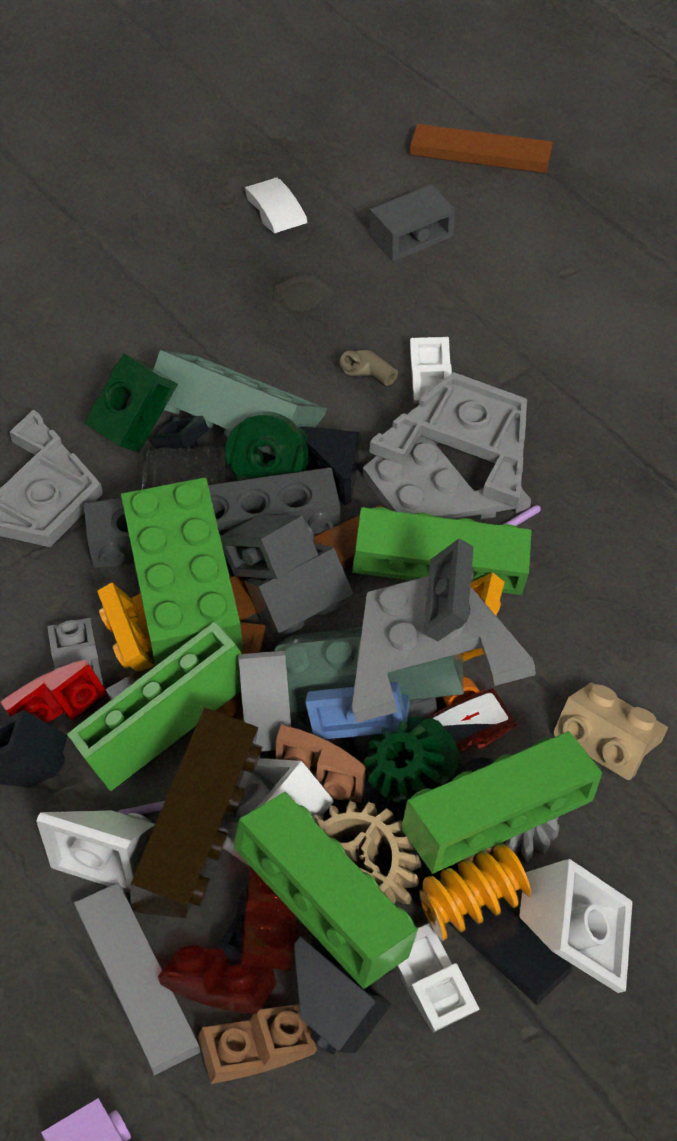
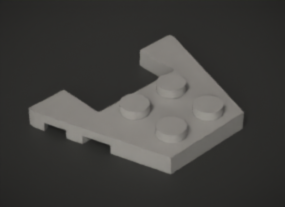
M453 372L419 400V405L410 413H403L393 421V426L383 435L378 433L370 442L369 453L403 465L419 436L426 437L495 463L484 485L483 496L518 508L522 492L521 481L527 399Z
M32 410L10 431L12 443L35 456L0 488V536L51 547L84 514V503L96 502L103 495L101 483L74 453L71 454L61 443V438L53 429L49 430L44 424L41 415Z
M419 436L403 465L376 456L363 467V479L385 508L395 512L410 514L428 513L434 517L448 519L477 515L482 520L496 517V512L514 509L515 514L525 512L531 507V498L523 489L518 508L483 496L484 488L474 491L436 445L439 442L423 436Z
M429 576L367 592L352 701V710L356 723L398 712L387 674L389 672L482 648L494 686L536 675L533 658L471 586L469 596L471 610L467 622L460 629H455L438 642L423 634Z

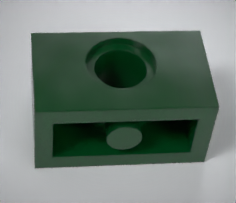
M123 353L119 362L112 368L110 378L100 396L93 402L85 424L116 445L140 453L178 383L145 362ZM131 396L130 403L127 406V401Z

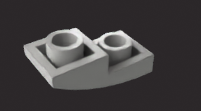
M91 618L76 621L69 620L61 624L47 626L55 669L85 659L103 685Z
M285 651L239 654L244 722L258 727L256 744L263 746L262 751L276 750V738L281 725L291 727Z

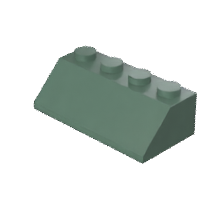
M160 350L154 369L178 383L164 410L176 414L183 410L192 414L191 416H203L209 428H213L214 424L225 428L224 435L229 436L232 429L240 422L255 413L274 412L289 418L297 427L315 428L325 416L327 410L324 406L195 354ZM269 444L265 447H258L259 450L276 456L273 447Z
M362 627L289 635L276 645L275 651H285L290 713L307 711L305 701L307 693L310 691L355 686ZM463 653L387 673L390 683L399 682L401 695L407 694L409 700L464 694Z

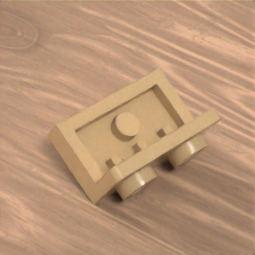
M590 682L568 697L555 727L554 736L556 737L570 731L593 760L626 780H631L636 775L644 756L662 742L668 727L657 721L650 711L640 707H633L619 699L612 689Z

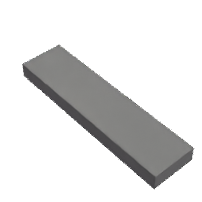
M119 882L74 902L77 914L153 1075L201 1053L199 1044Z

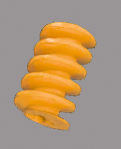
M505 844L496 845L492 850V856L487 852L477 854L475 864L469 860L461 861L458 865V873L452 868L442 870L440 881L434 876L426 877L423 881V891L420 890L419 892L424 912L433 930L442 941L447 939L446 923L451 922L461 933L465 931L463 915L468 913L477 924L483 923L482 906L486 905L495 916L501 914L500 898L503 897L511 907L515 908L518 906L517 890L521 889L528 897H532L530 884L521 862L516 854Z

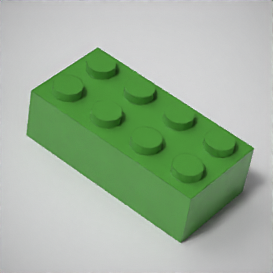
M206 477L122 493L121 498L155 666L214 621L236 644L238 649L242 651L241 624Z

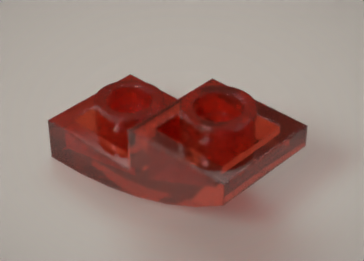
M197 945L179 948L158 975L160 985L190 1000L223 1010L251 1014L259 1012L277 985L273 967H252L248 964L228 966L224 949L202 948Z

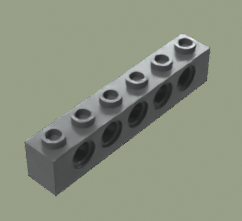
M332 468L208 485L220 536L257 515L303 516L304 521L308 523L313 534L316 536L341 524L340 503ZM122 498L84 503L87 540L93 568L113 567L134 562Z

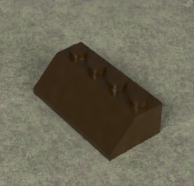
M204 707L131 881L130 894L133 911L142 914L186 918L192 904L201 906L211 879L203 876L209 859L218 861L222 854L228 833L221 831L227 814L236 817L246 789L239 787L245 771L253 774L262 752L263 746L256 744L257 726Z

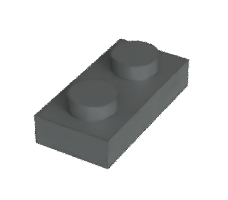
M460 538L430 559L423 634L437 642L455 629H460L467 622L470 615L469 596L470 584L474 574L472 568L474 546Z

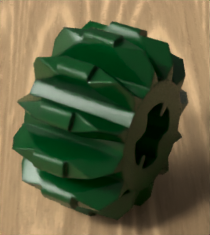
M400 721L397 733L392 734L390 729L382 727L381 733L384 740L382 742L369 741L368 747L374 755L364 759V766L368 771L372 772L368 781L374 789L382 788L381 794L386 800L391 801L399 794L401 801L407 804V800L413 796V792L426 789L425 786L428 783L441 785L442 778L436 770L446 766V759L443 754L438 753L442 747L436 736L428 737L429 733L425 726L419 724L411 731L406 722ZM411 757L413 759L411 762L408 760L405 761L408 766L400 769L398 768L399 763L401 765H404V762L402 761L404 758Z

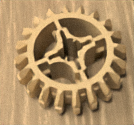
M349 801L346 813L340 814L338 808L331 805L329 808L331 818L323 821L322 817L318 815L313 816L314 822L330 838H334L338 842L358 835L353 841L340 843L346 855L357 866L361 862L363 863L366 870L360 868L361 871L370 874L375 879L379 889L393 904L396 901L402 904H410L412 899L405 888L418 887L419 879L412 871L421 867V861L418 855L413 854L416 849L401 829L403 821L400 820L394 823L392 811L386 808L377 815L375 804L368 802L360 813L356 803ZM383 842L392 850V864L387 877L375 865L380 856L378 849Z

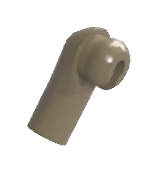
M348 350L340 357L339 363L345 374L352 377L374 376L381 383L389 386L393 384L398 376L397 369L370 350Z

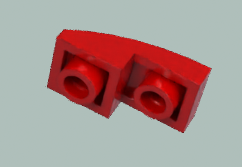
M84 659L42 675L10 694L0 704L10 717L25 710L49 724L62 713H65L72 721L105 696L107 691L89 663Z

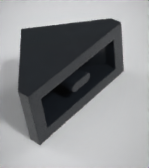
M300 427L307 435L308 462L306 467L309 470L332 468L338 498L344 505H347L352 501L359 463V432Z

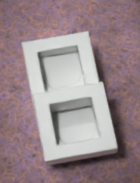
M278 177L245 187L247 200L259 209L262 224L273 233L307 223L306 215L297 199Z
M449 337L410 338L414 404H419V400L452 373Z
M428 923L418 928L409 958L396 966L395 969L416 1007L434 1033L477 1012L479 1007L457 963L452 965L431 924Z

